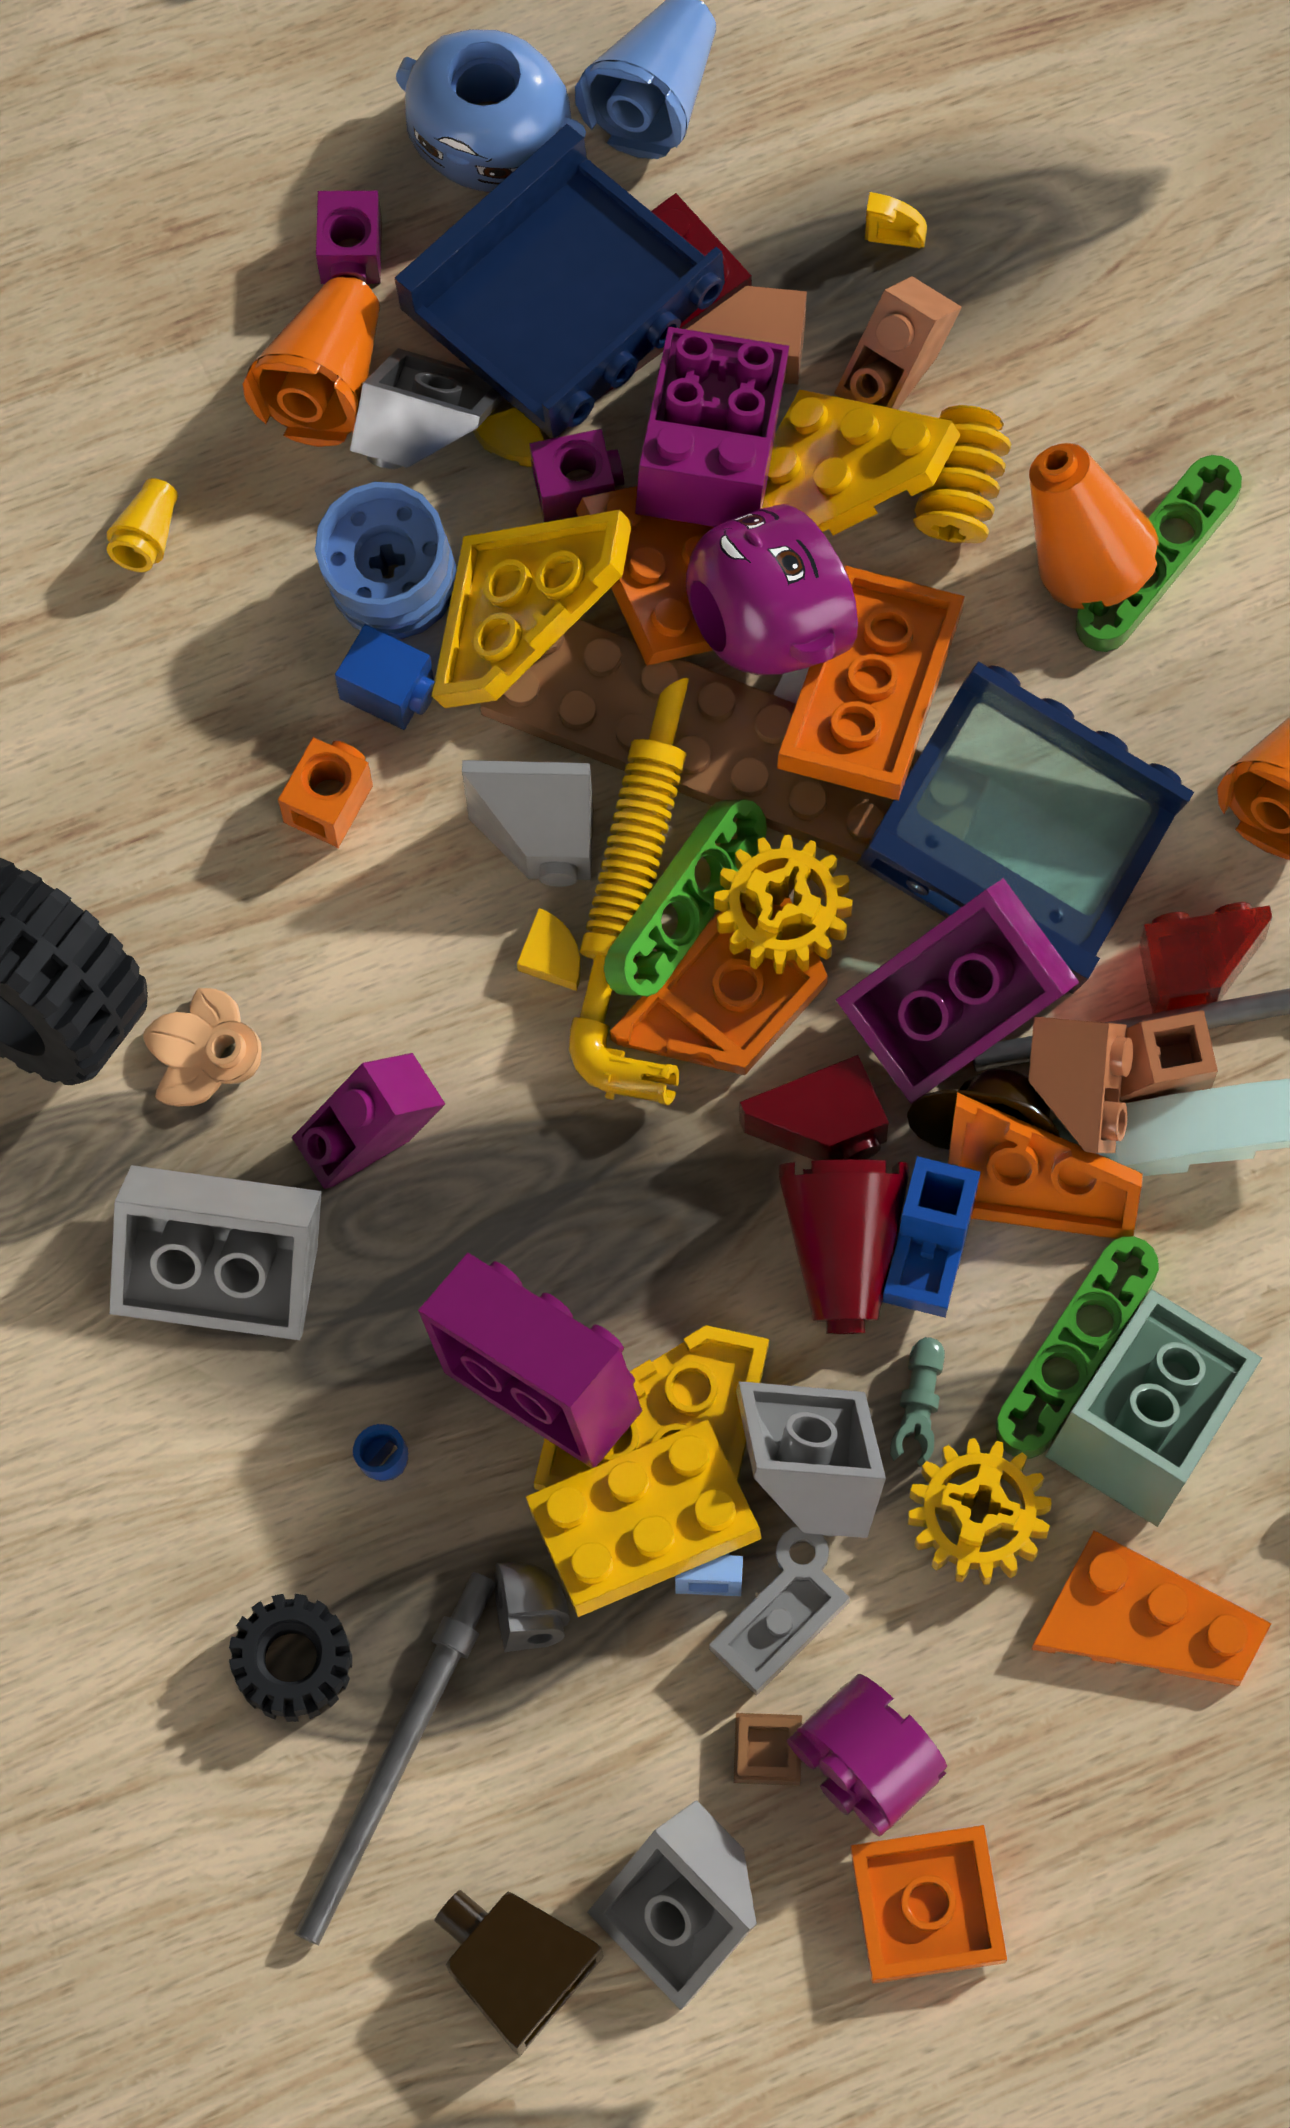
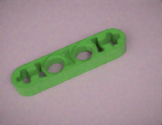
M1209 455L1198 459L1190 466L1148 519L1153 524L1159 539V546L1157 545L1155 555L1157 561L1155 571L1158 575V580L1152 586L1141 588L1137 593L1123 600V603L1116 612L1115 627L1109 624L1103 626L1101 630L1093 627L1094 614L1102 617L1112 606L1104 607L1102 601L1082 603L1084 609H1078L1076 632L1079 640L1086 647L1095 651L1108 652L1118 649L1123 645L1234 509L1239 499L1242 476L1238 467L1231 460L1217 455ZM1216 478L1223 480L1222 492L1219 490L1213 491L1205 500L1201 511L1195 503L1200 498L1203 482L1211 483ZM1172 518L1185 520L1192 526L1194 536L1189 541L1181 544L1169 542L1160 532L1161 524Z
M745 799L718 801L699 822L614 941L605 957V978L610 988L617 994L647 997L656 994L664 986L717 911L714 909V893L726 890L720 885V872L722 868L738 871L735 864V852L741 849L753 857L758 853V839L766 838V818L762 809L755 802ZM734 817L738 819L736 823L733 821ZM737 833V839H732L734 834ZM702 857L707 860L711 871L710 882L703 891L698 887L694 875L695 867ZM669 903L674 906L678 917L677 928L670 938L663 931L661 923L662 913ZM640 956V958L635 963L633 961L634 957ZM638 972V978L634 979V975Z
M1135 1236L1121 1237L1112 1241L1104 1249L1001 1407L996 1422V1437L998 1441L1003 1442V1449L1009 1455L1015 1457L1023 1452L1027 1459H1032L1043 1454L1050 1447L1080 1397L1152 1289L1159 1270V1263L1154 1248L1145 1240ZM1132 1255L1141 1260L1138 1271L1144 1277L1141 1279L1138 1276L1132 1275L1128 1278L1120 1291L1118 1299L1130 1303L1127 1306H1123L1112 1293L1108 1292L1115 1281L1119 1267L1113 1260L1116 1258L1119 1261L1126 1262ZM1100 1283L1104 1290L1094 1288L1095 1284ZM1088 1305L1101 1306L1110 1313L1113 1319V1327L1103 1336L1091 1337L1079 1329L1076 1323L1077 1313ZM1063 1357L1076 1365L1079 1379L1073 1387L1066 1390H1057L1050 1387L1044 1381L1042 1367L1048 1360ZM1028 1388H1031L1038 1397L1047 1403L1039 1415L1036 1427L1042 1435L1037 1437L1033 1434H1028L1021 1441L1013 1436L1015 1424L1010 1418L1014 1416L1018 1419H1024L1028 1415L1036 1399V1396L1025 1393ZM1049 1404L1062 1408L1059 1412H1055Z

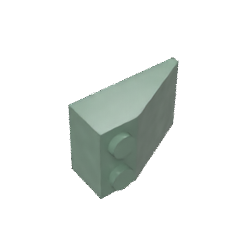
M1151 1289L1071 1411L1045 1457L1158 1527L1262 1357Z

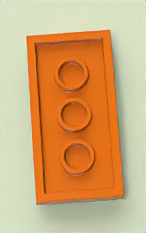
M845 566L856 601L858 617L857 638L850 650L824 663L809 667L778 754L777 769L899 801L963 611L965 596Z

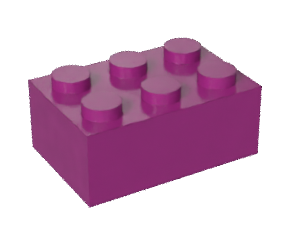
M1003 878L836 999V1002L910 1104H912L915 1100L928 1093L1077 985L1079 981Z
M467 1253L418 1309L446 1375L590 1468H594L600 1463L642 1412L633 1386L635 1378L627 1369L622 1355L624 1347L621 1342L602 1326L594 1324L589 1329L573 1319L570 1310L551 1294L542 1293L540 1297L523 1287L520 1279L508 1267L497 1261L487 1265L475 1256Z

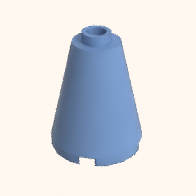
M665 0L584 70L575 86V104L583 121L591 130L597 123L611 135L607 144L620 152L637 158L659 159L666 156L670 149L677 148L682 142L688 129L716 33V22L708 7L701 0Z

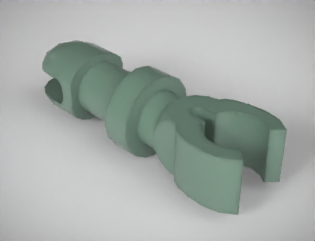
M931 1337L920 1339L910 1352L908 1369L912 1371L909 1389L902 1390L900 1406L905 1408V1414L900 1428L893 1435L890 1445V1455L894 1461L904 1453L902 1448L903 1439L908 1438L915 1430L914 1439L920 1443L922 1448L921 1456L916 1461L920 1467L932 1456L935 1441L934 1433L931 1430L930 1415L931 1413L938 1412L940 1397L934 1394L937 1375L942 1373L945 1350L942 1344Z

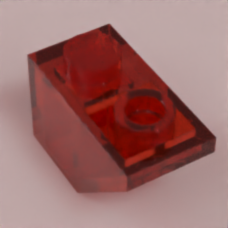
M1246 902L1231 903L1216 909L1214 914L1189 917V914L1186 912H1171L1156 917L1152 920L1151 924H1144L1139 949L1152 1013L1221 1001L1265 941L1272 920L1270 905L1252 908V905Z

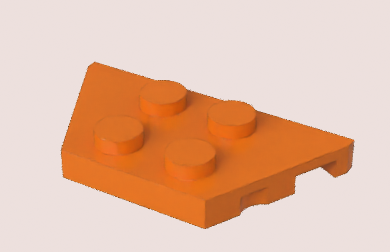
M790 897L788 899L785 898L780 905H773L772 920L775 918L778 910L782 911L787 903L792 904ZM740 902L746 921L755 930L758 925L756 914L747 911L746 904ZM719 911L702 930L664 986L656 994L647 997L641 996L610 1030V1039L619 1046L746 1075L826 987L828 975L820 957L815 952L809 954V970L804 972L798 967L795 959L786 960L783 974L775 973L774 960L765 958L757 969L750 967L751 950L746 948L742 952L733 955L729 950V940L734 932H718L717 917L724 913ZM799 935V936H796V937H792V938H789V939H786V940L795 939V938L801 937L802 935Z

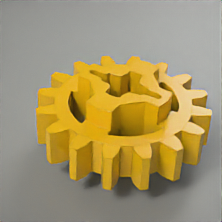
M784 834L780 848L771 849L770 844L762 837L758 839L757 855L752 857L741 849L735 852V864L738 871L722 868L720 872V885L726 890L714 893V909L724 912L717 917L718 932H734L729 940V950L734 955L746 948L750 949V967L757 969L764 959L768 958L774 960L775 973L783 974L786 960L795 959L802 972L809 970V954L815 952L818 956L827 960L832 954V945L829 937L844 941L847 935V924L841 919L852 917L853 900L842 897L849 892L848 875L832 877L836 871L837 858L831 854L820 861L815 858V841L810 840L799 851L793 849L791 835ZM811 879L822 891L826 906L821 905V898L811 894L809 890ZM794 889V904L787 903L782 911L778 910L775 918L772 920L773 905H780L785 898L788 899ZM740 902L746 904L747 911L756 914L758 925L755 930L746 921ZM802 935L801 937H798V938H795V939L786 940V939H789V938H792V937H796V936Z
M976 1438L969 1439L966 1455L958 1456L956 1451L949 1445L943 1447L942 1461L944 1466L940 1468L936 1464L926 1461L922 1465L921 1474L929 1485L912 1484L909 1498L923 1505V1507H917L908 1511V1525L924 1527L925 1529L916 1537L915 1547L917 1550L928 1549L932 1546L936 1549L931 1566L936 1571L944 1567L948 1562L957 1565L955 1570V1580L962 1583L969 1569L978 1570L983 1585L990 1584L993 1568L1001 1567L1002 1571L1009 1578L1016 1576L1018 1567L1015 1557L1017 1555L1031 1562L1037 1557L1038 1549L1030 1540V1537L1046 1539L1050 1525L1036 1518V1516L1050 1512L1052 1506L1051 1498L1035 1496L1034 1494L1043 1485L1044 1476L1042 1473H1034L1029 1476H1025L1022 1473L1027 1460V1456L1023 1452L1015 1456L1010 1462L1002 1458L1004 1450L1003 1442L1001 1441L995 1442L989 1454L980 1453V1447ZM979 1471L977 1477L961 1485L949 1483V1481L961 1474ZM1001 1479L1007 1481L1015 1489L1023 1509L1020 1508L1019 1503L1009 1501L1000 1485ZM976 1500L989 1503L988 1514H986L982 1523H975L970 1520L971 1509L975 1506ZM936 1514L939 1515V1519L951 1523L959 1538L957 1545L951 1542L942 1532L937 1522ZM999 1537L1011 1540L999 1549L980 1552L983 1545Z

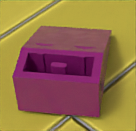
M668 327L639 464L635 514L716 527L734 518L762 509L789 354L788 345Z

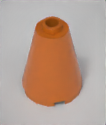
M337 277L328 280L248 369L247 376L242 384L246 402L254 414L265 424H267L271 416L277 422L286 426L287 428L283 436L295 442L316 447L337 446L345 442L349 433L354 432L363 382L369 375L380 311L378 298L365 282L353 277Z
M1062 443L1051 446L1041 452L1031 464L1029 479L1038 570L1043 585L1054 600L1072 609H1084L1082 603L1102 601L1104 607L1119 604L1137 593L1154 574L1157 566L1155 555L1157 545L1159 546V539L1153 524L1081 446Z
M1290 717L1226 771L1217 787L1218 805L1223 814L1230 807L1240 820L1235 830L1244 839L1261 850L1290 860Z

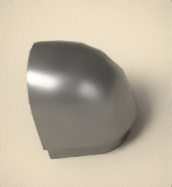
M519 1562L497 1563L495 1567V1597L504 1651L510 1652L548 1647L560 1642L565 1637L563 1627L570 1621L567 1602L560 1584L548 1571L533 1564Z

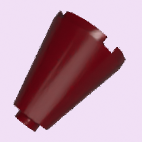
M886 1160L811 1161V1169H803V1174L795 1175V1162L779 1165V1180L813 1321L826 1322V1334H865V1321H877L879 1319L909 1179V1165L906 1162H898L892 1167V1174L886 1173Z

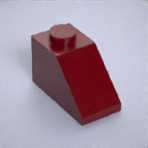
M859 1055L739 1102V1122L744 1133L813 1160H867L881 1150L880 1144L887 1142L889 1122Z

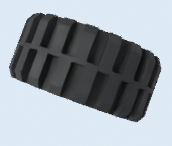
M0 858V1057H6L13 1061L18 1068L30 1074L35 1072L44 1080L53 1083L60 1081L64 1085H75L93 1079L144 1014L148 998L146 979L139 974L140 967L134 958L127 955L122 949L123 944L112 933H107L99 925L100 921L91 913L79 908L71 901V897L58 888L53 889L44 883L41 877L29 870L22 871L16 868L14 863Z

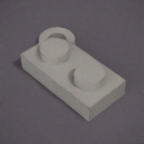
M793 1527L783 1533L776 1549L777 1562L782 1572L709 1644V1650L756 1696L850 1602V1597L823 1572L827 1565L829 1549L827 1541L822 1534L803 1533L799 1527ZM807 1542L812 1545L815 1550L813 1560L803 1565L794 1562L789 1553L794 1544Z

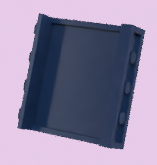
M568 124L560 129L394 278L400 309L552 439L559 436L568 426L573 428L581 424L591 413L594 403L611 387L618 388L625 384L634 374L638 363L655 347L657 349L664 347L668 327L680 328L681 323L698 308L702 310L709 307L718 298L725 284L722 251L715 247L706 256L699 252L588 160L584 137Z

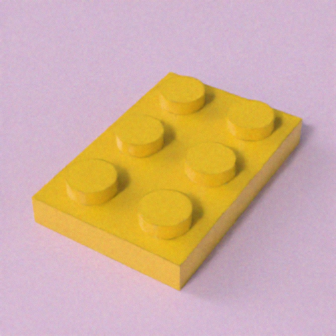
M708 1419L525 1496L531 1514L578 1617L762 1539L757 1521Z

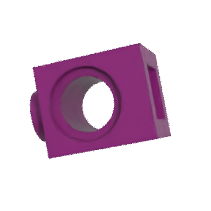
M378 190L318 191L316 259L321 284H325L328 280L337 277H353L366 284H381L382 215ZM349 238L361 241L353 247L337 245L339 242Z
M602 429L529 443L532 473L544 522L578 517L576 509L583 497L615 491L616 486L625 485L618 449L607 451ZM577 469L586 470L593 474L590 478L583 481H572L565 477L569 472Z

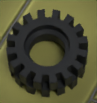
M284 1594L272 1596L273 1602L263 1606L260 1601L252 1606L253 1614L248 1619L244 1616L241 1617L236 1625L238 1629L237 1636H231L229 1649L232 1653V1659H229V1663L240 1692L243 1693L247 1702L254 1709L258 1707L265 1716L275 1720L276 1716H283L287 1722H299L298 1716L308 1714L310 1719L321 1715L319 1709L326 1704L331 1708L339 1700L337 1696L341 1688L346 1690L350 1680L348 1675L349 1667L352 1668L350 1643L336 1614L332 1615L328 1607L317 1600L316 1603L308 1601L306 1595L295 1594L294 1599H285ZM286 1634L305 1636L316 1647L317 1657L312 1671L303 1679L295 1682H284L276 1679L268 1672L265 1663L269 1646L278 1637Z

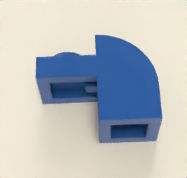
M917 1156L902 1212L899 1236L883 1294V1303L946 1318L971 1220L980 1171Z

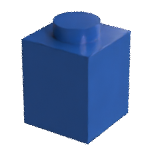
M364 624L335 673L339 699L405 731L414 713L424 714L433 700L432 691L435 681L431 657L423 651Z

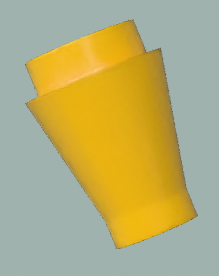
M156 478L147 479L141 491L108 529L107 539L109 543L106 548L107 553L121 567L134 572H147L152 568L153 564L159 563L163 559L173 508L178 499V492L172 485Z

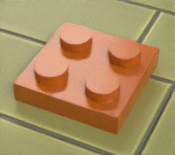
M984 1825L851 1845V1858L872 1984L998 1965L1007 1962Z

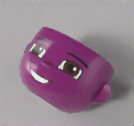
M788 504L755 510L714 527L698 540L691 553L686 573L687 597L702 636L724 662L738 670L754 675L784 674L824 663L853 647L857 638L858 617L851 582L841 560L823 532L804 512Z

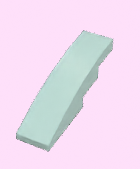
M1290 1079L1238 1084L1125 1103L1127 1107V1127L1123 1140L1116 1141L1115 1153L1097 1154L1143 1173L1142 1176L1184 1173L1188 1171L1190 1164L1254 1159L1256 1151L1290 1148ZM1058 1118L1053 1119V1124L1058 1129L1060 1137L1079 1145Z

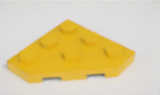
M799 389L775 433L762 509L780 504H788L804 512L822 532L829 529L834 536L878 514L875 506L905 490L912 497L934 486L960 437V433L951 420Z
M614 510L463 536L432 697L444 708L497 701L623 576L632 527L630 519L621 510Z
M705 1325L685 1337L683 1343L653 1361L649 1359L631 1370L630 1373L635 1378L633 1386L642 1412L598 1465L708 1419L738 1482L747 1442L736 1389L739 1381L761 1383L769 1348V1339ZM544 1438L534 1479V1489L542 1490L591 1468Z

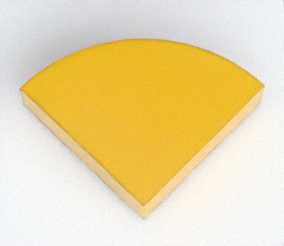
M869 192L865 240L924 248L927 224L923 216L912 206L901 200Z
M515 407L488 416L477 429L473 430L475 437L485 450L505 459L519 462V465L532 467L529 443L544 440L540 428Z
M539 908L518 959L517 969L519 972L577 991L581 976V966L576 941L570 930L560 919Z

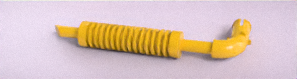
M681 678L661 692L649 739H634L631 742L627 758L630 763L625 766L624 771L627 775L622 778L621 783L624 787L619 790L618 795L621 799L616 802L615 807L618 811L614 813L613 821L615 823L610 827V833L613 835L607 839V845L610 847L605 849L604 857L607 859L601 863V869L605 872H600L598 875V881L602 884H597L595 887V893L599 896H594L592 899V905L596 908H592L589 911V917L593 920H589L586 923L585 928L590 932L584 933L580 948L582 955L594 961L580 1017L572 1019L569 1052L576 1071L589 1085L605 1091V1098L614 1100L615 1094L670 1105L676 1096V1092L667 1090V1085L665 1084L678 1086L679 1071L676 1065H664L624 1057L625 1051L607 1048V1037L610 1027L604 1022L612 989L605 978L604 963L610 947L647 897L646 894H649L654 887L649 882H655L657 874L653 870L659 869L660 862L656 858L662 857L663 850L659 846L665 845L666 838L662 834L668 833L669 826L665 822L671 821L672 814L668 810L674 808L675 802L671 798L677 796L678 790L674 786L680 784L681 778L678 774L683 772L687 756L685 751L673 746L689 678ZM635 956L634 959H633V961H634L635 963H636L637 956Z

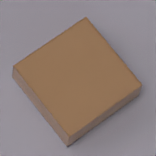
M736 1713L734 1783L800 1786L801 1759L790 1748L787 1740L802 1725V1715Z

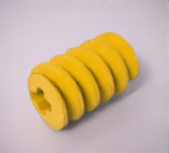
M950 406L941 411L939 418L951 420L960 433V437L934 486L921 492L922 496L918 498L914 510L917 517L913 519V522L920 532L932 538L951 543H981L986 541L989 534L987 526L982 522L990 520L995 511L992 503L987 500L997 498L1000 486L994 479L1003 476L1006 464L1000 457L1009 453L1012 444L1008 437L998 432L1002 430L1004 424L1001 418L992 411L976 406Z

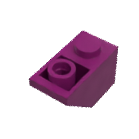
M413 1053L362 1063L291 1138L324 1189L331 1188L409 1142L443 1108L445 1102Z

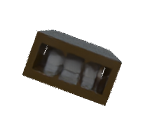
M459 1890L446 1902L434 1920L462 1944L446 1964L449 1973L510 2048L519 2056L524 2053L603 1958L602 1947L595 1941L509 1891L487 1913L462 1890Z

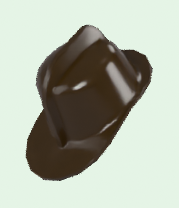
M1003 1068L989 1069L965 1081L959 1090H941L925 1094L915 1100L907 1112L909 1127L920 1139L935 1147L947 1150L950 1149L957 1092L1060 1137L1058 1129L1049 1119V1106L1029 1083V1077L1017 1071Z

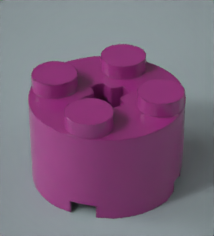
M857 1674L811 1715L787 1740V1743L808 1767L813 1770L818 1767L827 1777L820 1785L826 1797L845 1815L854 1810L859 1819L875 1835L880 1837L939 1783V1780L947 1774L944 1771L947 1768V1764L937 1746L914 1718L909 1714L903 1719L894 1709L888 1706L894 1699L890 1694L868 1677Z

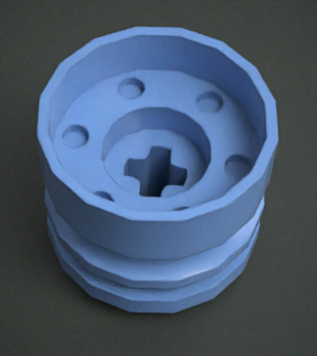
M375 481L350 489L329 506L318 525L315 553L321 574L327 587L330 589L335 605L352 627L361 631L364 624L399 640L423 633L444 616L450 605L457 567L439 514L423 494L401 483ZM399 565L395 568L394 577L384 578V576L388 575V566Z

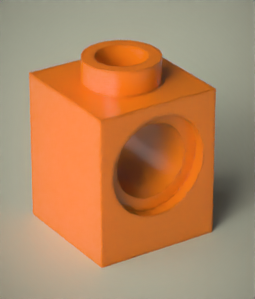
M313 737L278 798L283 823L339 848L373 787L369 762L365 761V756L347 743L333 741L330 745ZM325 780H338L344 784L341 790L333 795L324 796L314 792L315 787Z

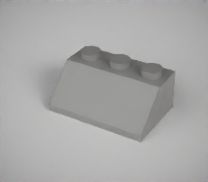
M131 1165L114 1203L109 1314L300 1340L303 1334L318 1248L321 1191Z

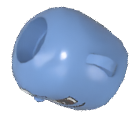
M469 29L443 35L430 44L417 60L409 57L403 58L397 70L396 81L401 89L405 91L406 126L412 144L420 157L435 170L463 187L491 192L566 124L570 125L584 139L586 137L584 126L578 121L571 119L570 101L566 86L551 63L531 44L513 34L499 30ZM488 101L498 102L497 104H491V105H485V106L476 105V104H478V103L488 102Z

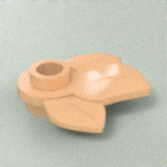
M198 988L191 1001L190 1013L173 1012L162 1015L154 1020L143 1033L148 1050L161 1063L168 1065L159 1083L155 1097L159 1102L169 1106H194L204 1103L211 1098L221 1084L241 1083L251 1078L261 1063L262 1048L259 1037L249 1026L241 1022L238 1004L228 994L217 989ZM235 1043L234 1052L226 1058H221L223 1051L229 1045Z

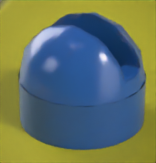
M376 1424L367 1427L357 1436L353 1445V1457L366 1476L380 1482L394 1480L404 1472L408 1464V1447L401 1434L394 1427L386 1424ZM395 1445L397 1447L395 1452L388 1458V1460L382 1466H379L391 1453L393 1446Z

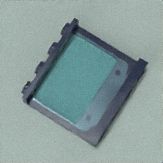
M978 661L963 681L907 776L899 801L893 800L856 864L945 918L1004 878L1078 979L1079 983L1068 991L1073 994L1089 979L1100 959L1096 956L1174 817L1190 801L1194 791L1182 785L1181 778L1171 769L1157 763L1147 764L1129 753L1127 745L1115 735L1105 731L1095 732L1076 721L1073 712L1064 704L1050 698L1040 699L1020 687V681L1011 672L999 666L991 665L987 667Z

